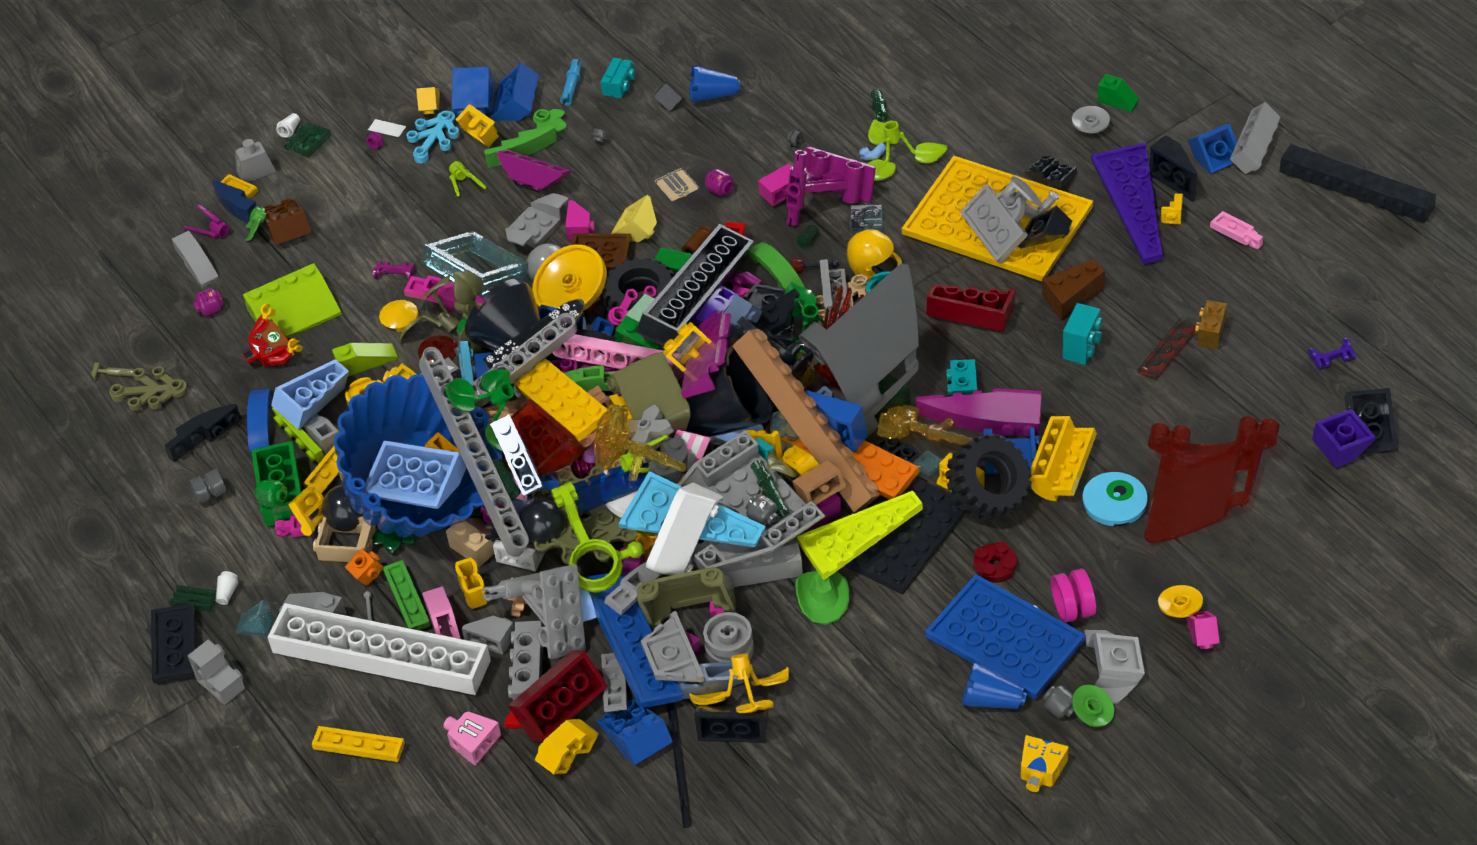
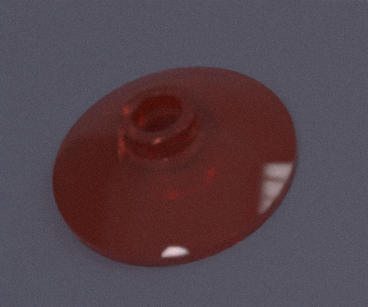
M437 335L424 340L418 348L420 359L425 349L434 347L441 352L444 359L449 357L452 361L456 356L454 348L457 347V344L448 336Z

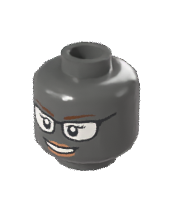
M765 495L753 496L745 507L747 517L764 526L772 525L778 518V514H776L778 510L777 504Z

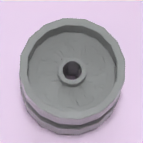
M725 612L715 615L706 623L703 636L707 659L711 663L731 662V657L738 654H748L749 660L751 659L754 651L750 622L744 616L738 613Z

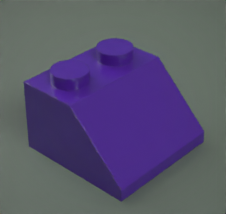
M1349 409L1316 422L1312 440L1337 468L1354 461L1376 437L1356 413Z

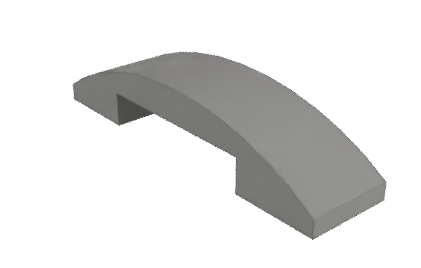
M614 653L601 654L603 679L608 685L603 695L604 712L626 710V678Z

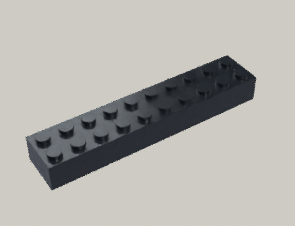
M719 224L642 313L636 333L662 347L670 339L674 340L679 335V328L685 323L687 325L690 322L694 324L696 316L720 285L725 287L744 264L754 241Z

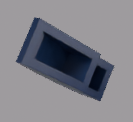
M214 180L212 184L219 202L233 216L248 223L251 212L256 207V202L246 198L245 191Z

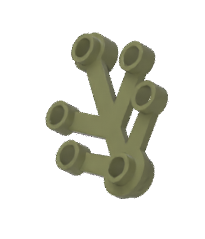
M157 366L152 370L155 379L165 383L164 385H158L146 376L143 368H136L132 372L133 377L145 386L124 387L120 384H114L111 386L109 394L114 402L125 400L127 395L143 394L139 398L133 397L128 400L130 410H139L147 401L151 409H158L171 396L179 398L185 395L187 384L181 379L173 380L165 374L163 367Z

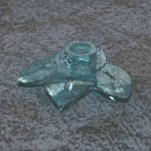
M780 411L773 413L770 419V432L778 431L780 439L784 436L798 439V435Z

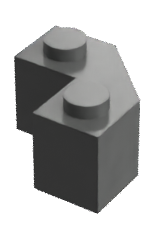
M681 436L661 441L659 459L649 461L648 472L650 471L675 484L679 483L680 477L687 469L689 453Z

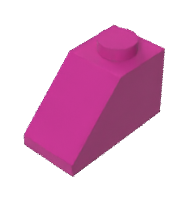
M573 200L568 201L565 226L567 240L572 241L574 233H594L595 223L591 221L590 213Z
M1202 611L1186 617L1192 642L1196 646H1200V649L1213 648V644L1220 643L1215 615L1208 611Z

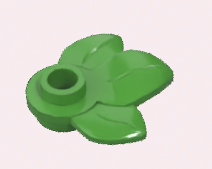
M540 109L533 116V121L537 128L555 125L556 132L567 128L566 123L561 119L565 115L563 110L552 109L547 111Z
M256 206L251 212L250 221L246 225V228L250 229V233L245 241L253 238L259 224L264 221L266 217L264 207Z

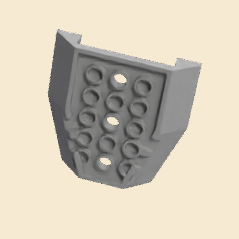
M746 430L695 462L677 484L684 487L694 482L724 496V499L718 504L747 517L745 507L748 501L755 495L759 496L765 492L773 493L774 495L769 499L776 503L778 507L776 513L778 514L777 520L772 525L768 524L765 526V531L756 547L707 540L701 544L697 543L691 559L694 568L699 570L711 567L721 568L774 552L825 517L812 501L805 504L776 471H768L767 462L759 454L758 443Z

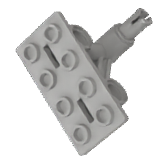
M572 564L541 571L540 573L503 580L498 585L483 589V593L489 592V594L483 595L487 601L497 598L507 600L522 596L545 625L537 629L536 638L541 646L547 647L549 659L566 656L572 650H586L577 565Z

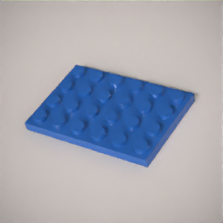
M977 574L972 577L925 631L926 638L972 664L973 662L980 663L1024 687L1023 692H1026L1028 696L1035 700L1086 640V634Z

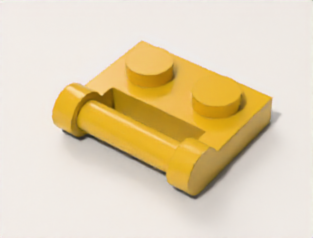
M315 483L309 485L288 504L301 524V532L305 536H310L315 531V527L323 521L322 502L324 497ZM318 508V514L310 520L309 516Z

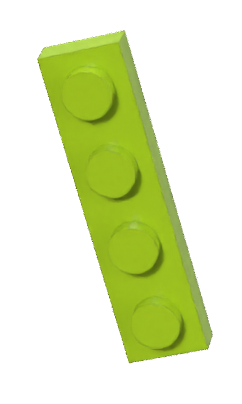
M272 408L276 415L273 418L279 427L284 426V431L289 438L294 437L297 446L301 450H306L305 453L312 462L316 461L319 464L325 456L317 444L302 428L298 430L276 409Z

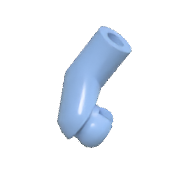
M879 143L872 151H869L868 148H862L859 151L861 159L864 161L878 159L886 151V146L883 143Z

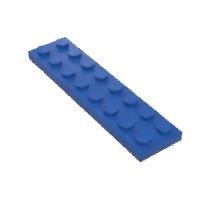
M609 573L584 578L596 580L605 577ZM621 575L616 584L605 591L589 592L596 617L639 708L682 701L683 693L677 681L656 680L641 645V640L648 634H651L652 630L638 602L633 604L622 615L604 603L605 598L620 585L621 580L625 576Z

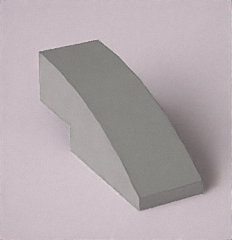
M189 231L172 238L175 250L184 260L185 266L201 287L219 279L209 259Z

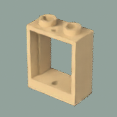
M361 516L358 518L360 524L354 530L344 532L360 533L357 547L329 546L332 532L341 531L330 527L326 518L323 517V521L318 526V537L313 542V550L317 553L318 560L350 562L361 548L367 552L372 550V538L377 531L376 525H368Z

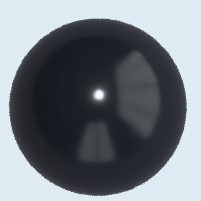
M336 486L325 495L322 502V515L326 518L328 525L341 532L354 530L360 524L358 518L363 517V514H359L352 509L350 498L345 495L343 486Z
M546 498L530 501L524 506L519 515L520 521L528 535V542L533 545L535 541L539 544H546L547 541L550 543L553 538L558 539L567 525L566 515L562 507L558 508L555 501Z

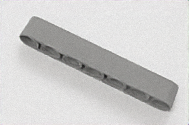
M569 313L559 315L487 372L499 369L509 370L511 385L575 335L577 331L575 318ZM565 323H571V324H572V325H571L570 327H568V328L562 327V325L565 324ZM550 335L555 336L553 340H546ZM533 348H539V351L536 353L530 352ZM518 360L523 361L521 365H514ZM482 376L471 384L475 391V397L487 393L481 390ZM490 397L474 401L475 407H483L490 401Z

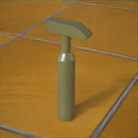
M95 362L91 373L94 381H96L98 373L133 377L132 372L134 369L111 367L100 369V363Z

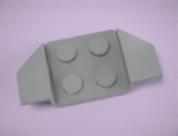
M553 193L531 202V207H528L508 228H505L508 242L520 246L526 244L533 248L542 245L560 226V208L569 198Z
M1084 630L1086 646L1095 648L1099 678L1094 686L1104 690L1111 698L1113 704H1119L1138 685L1145 674L1138 637L1114 635L1107 630Z

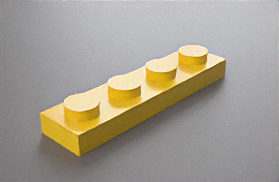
M318 726L311 745L314 750L398 762L405 742L402 738Z

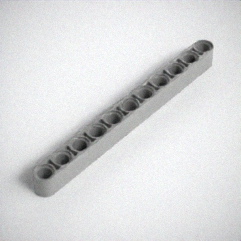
M428 347L424 350L419 361L420 370L506 552L514 557L519 556L528 544V535L470 413L458 410L444 396L446 394V385L454 379L441 352L434 347ZM469 449H474L477 453H473ZM478 467L484 468L485 471L479 470ZM487 485L492 486L494 490L489 489ZM495 504H500L503 508H498ZM504 522L511 524L512 527L506 526ZM513 541L519 542L521 546L515 545Z

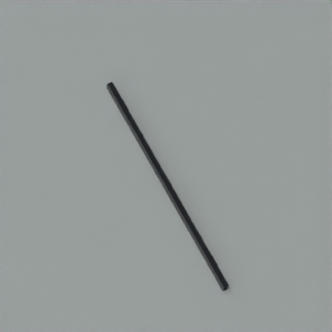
M673 702L667 703L671 739L673 741L672 747L683 828H689V812Z

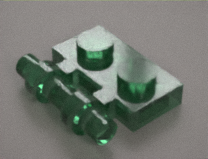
M307 122L304 126L302 125L297 129V133L294 136H290L287 139L284 148L288 151L294 148V152L309 158L331 136V132L329 129L316 124L312 127Z

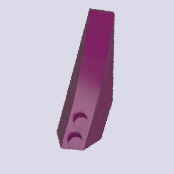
M999 388L993 389V392L983 393L980 390L974 391L971 395H963L961 392L954 393L951 397L932 395L917 397L916 399L918 415L950 426L984 433V429H992V434L1025 437H1030V427H1034L1035 436L1040 435L1042 391Z

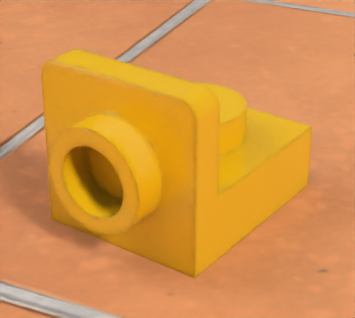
M1175 193L1174 201H1170V207L1161 208V223L1181 224L1183 194Z

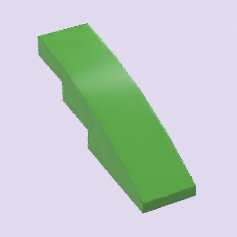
M555 125L518 132V138L501 141L502 146L484 150L487 167L492 168L502 165L497 156L498 151L508 149L529 156L557 141Z

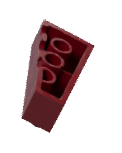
M932 285L927 295L926 315L1004 332L1015 307L1016 289H1008V292L998 291V288H990V291L978 290V287L960 289L959 286Z

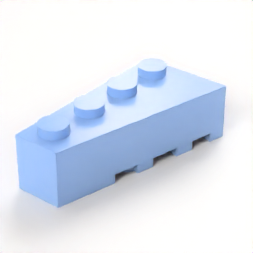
M335 359L276 387L271 406L299 430L345 389L349 371Z

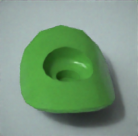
M818 571L804 573L796 579L795 587L798 604L802 612L812 622L825 625L835 622L847 610L849 587L846 578L840 573L835 572L823 580Z

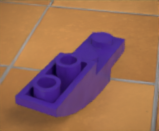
M720 285L702 307L694 323L699 326L717 310L718 312L723 310L725 313L735 295L738 294Z

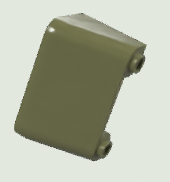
M664 353L651 354L610 374L609 379H607L608 389L614 394L621 393L633 420H641L644 410L652 405H656L663 415L662 419H667L674 432L668 435L669 437L674 438L677 430L686 432L690 419V408L686 398H683L681 394L682 390Z
M716 567L645 581L637 589V601L652 631L660 623L662 624L664 619L667 617L670 619V614L673 612L672 609L712 601L714 608L721 607L724 612L737 613L735 587L732 579Z

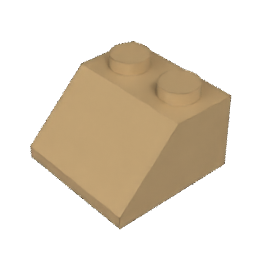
M466 518L453 524L446 530L449 546L466 559L470 557L474 559L477 566L480 567L495 554L493 549L495 542L485 539V535L491 534V530L485 528L487 523L479 518Z

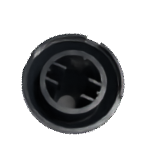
M516 278L502 282L483 296L486 301L479 309L474 306L465 324V335L473 344L495 351L541 320L532 288L526 282ZM533 348L530 352L536 353L539 351V348Z

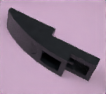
M230 404L209 410L176 428L177 436L164 445L169 459L173 462L177 461L204 439L212 442L241 420L238 406Z

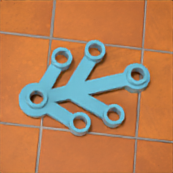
M442 111L436 118L427 121L421 118L415 121L416 129L421 132L409 131L407 133L408 141L414 143L419 139L428 137L423 145L415 148L413 152L416 163L422 164L429 160L428 150L436 138L439 140L441 150L447 151L451 149V142L449 139H446L442 130L444 127H447L448 135L451 139L459 137V129L454 126L455 114L453 112ZM436 125L434 128L425 130L427 127Z

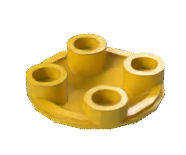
M396 300L388 303L382 308L379 315L381 324L395 329L397 332H402L410 322L419 317L416 305L406 300Z

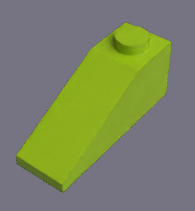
M349 343L332 349L334 359L349 371L348 377L398 360L397 353L391 343Z

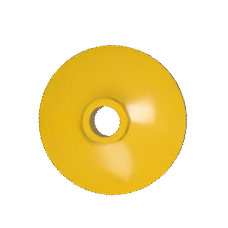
M1177 585L1167 588L1160 594L1158 605L1161 611L1169 616L1178 618L1188 617L1201 609L1203 597L1193 587Z

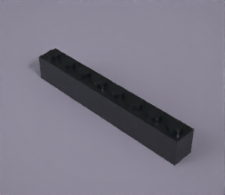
M1290 144L1281 157L1279 171L1281 173L1425 223L1434 210L1437 194Z

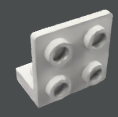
M496 540L493 545L496 562L535 572L545 552L537 551L534 545L529 542L523 553L516 557L506 552L502 541ZM519 542L514 543L517 546H521Z

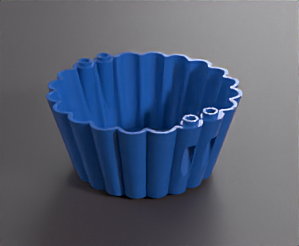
M415 374L408 380L403 376L393 375L386 380L385 384L381 382L370 383L365 389V395L358 394L350 399L349 411L342 413L338 418L339 433L334 437L333 442L337 455V468L344 493L350 498L352 509L359 514H363V519L368 525H377L381 532L385 534L395 532L396 535L402 538H407L412 534L423 537L468 518L474 509L484 504L467 467L460 484L439 509L382 500L375 493L366 495L364 493L366 481L383 441L424 447L438 432L455 447L457 446L428 384L421 374ZM475 407L469 413L495 468H497L502 463V454L494 449L486 439L485 429L489 422V416L484 409ZM469 449L471 452L477 453L474 449ZM478 467L479 470L485 471L484 468Z

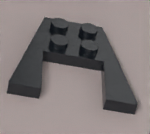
M755 284L743 296V299L761 309L769 302L783 296L786 289ZM792 316L790 326L775 335L787 346L793 344L794 317Z

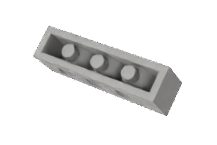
M541 621L515 622V631H511V643L514 644V649H510V660L513 662V666L509 667V677L512 680V685H508V695L513 700L542 676L543 646L538 643L536 638L537 629L542 627Z

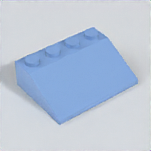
M383 441L367 478L364 493L366 495L375 493L382 500L439 509L460 484L466 470V465L458 452Z

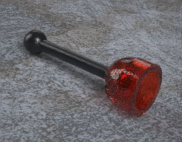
M791 259V266L797 274L802 273L807 267H820V263L805 264L802 259ZM837 260L828 262V266L834 268L839 265Z

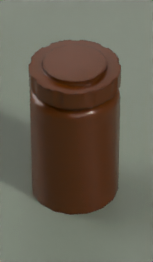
M702 225L682 246V252L694 254L713 230L709 226Z

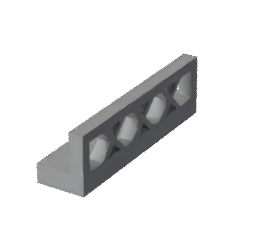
M820 260L826 323L836 322L849 310L845 269L829 270L828 260ZM838 276H841V277L838 278L837 280H834V279L830 278V277H838ZM836 287L840 288L838 292L834 291L833 289ZM837 299L842 300L839 304L834 302ZM839 310L842 311V312H844V314H835V313L838 312Z

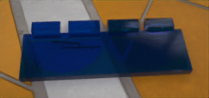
M642 460L639 468H649L648 462L644 463ZM621 466L607 471L608 478L603 472L588 478L590 485L585 480L575 483L573 486L578 500L574 502L582 514L638 491L648 472L632 474L631 471L625 472Z

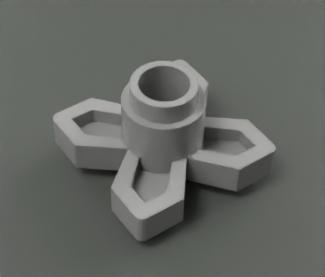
M652 405L644 410L641 420H628L620 425V429L627 439L632 438L630 442L634 449L663 435H669L674 432L668 420L662 419L663 415L656 405ZM660 443L648 449H656L660 446Z

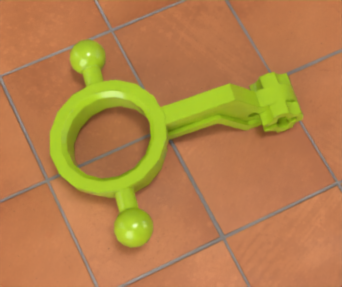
M569 482L552 489L551 493L558 508L565 507L569 522L579 541V545L572 552L569 565H577L581 555L591 550L605 551L614 560L610 573L601 579H586L578 573L579 588L595 593L609 589L621 577L623 568L621 560L628 557L639 558L644 552L643 545L640 542L633 541L629 543L627 549L617 551L604 540H589L574 501L578 500V496L573 484Z

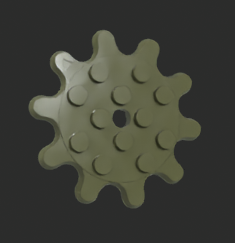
M593 467L590 474L583 479L576 478L569 469L561 470L558 473L559 486L571 482L578 496V500L574 501L578 515H590L583 520L580 518L589 540L599 539L609 544L616 541L629 544L635 541L637 538L636 530L618 528L621 518L612 513L603 502L599 489L601 490L600 482L605 470L604 467ZM536 490L532 492L534 500L546 498L554 501L551 490ZM562 506L566 515L567 525L561 532L558 539L553 538L550 543L547 541L546 544H539L535 541L534 547L541 553L552 548H561L563 550L562 561L569 565L572 552L579 545V541L569 522L565 507ZM602 550L586 552L594 554L600 562H607L611 557L610 554Z

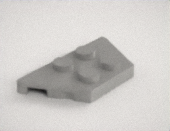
M674 611L670 614L668 621L663 625L660 623L651 634H648L641 640V645L656 680L704 682V675L677 612Z

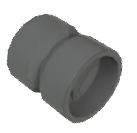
M216 468L206 472L204 478L198 476L189 480L192 492L200 505L209 501L211 495L218 497L227 493L224 482Z

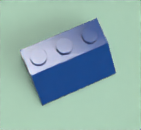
M520 63L499 82L491 119L494 121H520L523 117L529 116L533 109L532 102L535 99L534 93L538 85V74L523 63Z

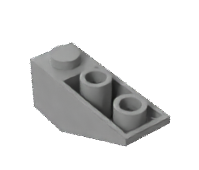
M318 414L301 427L322 450L324 456L334 446V437L339 433L328 419Z

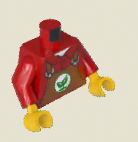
M264 304L261 307L262 315L259 316L247 339L250 350L245 352L243 357L248 364L258 359L264 367L285 365L294 356V352H301L303 348L301 345H296L299 343V340L295 338L288 340L274 321L268 319V317H272L276 313L275 309L272 308L267 312L270 307L268 304Z

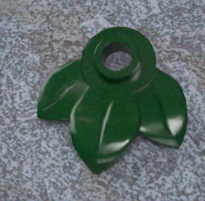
M378 530L374 533L372 542L374 546L383 544L390 554H394L401 543L414 545L415 537L412 534L407 538H402L396 535L395 532L385 534Z

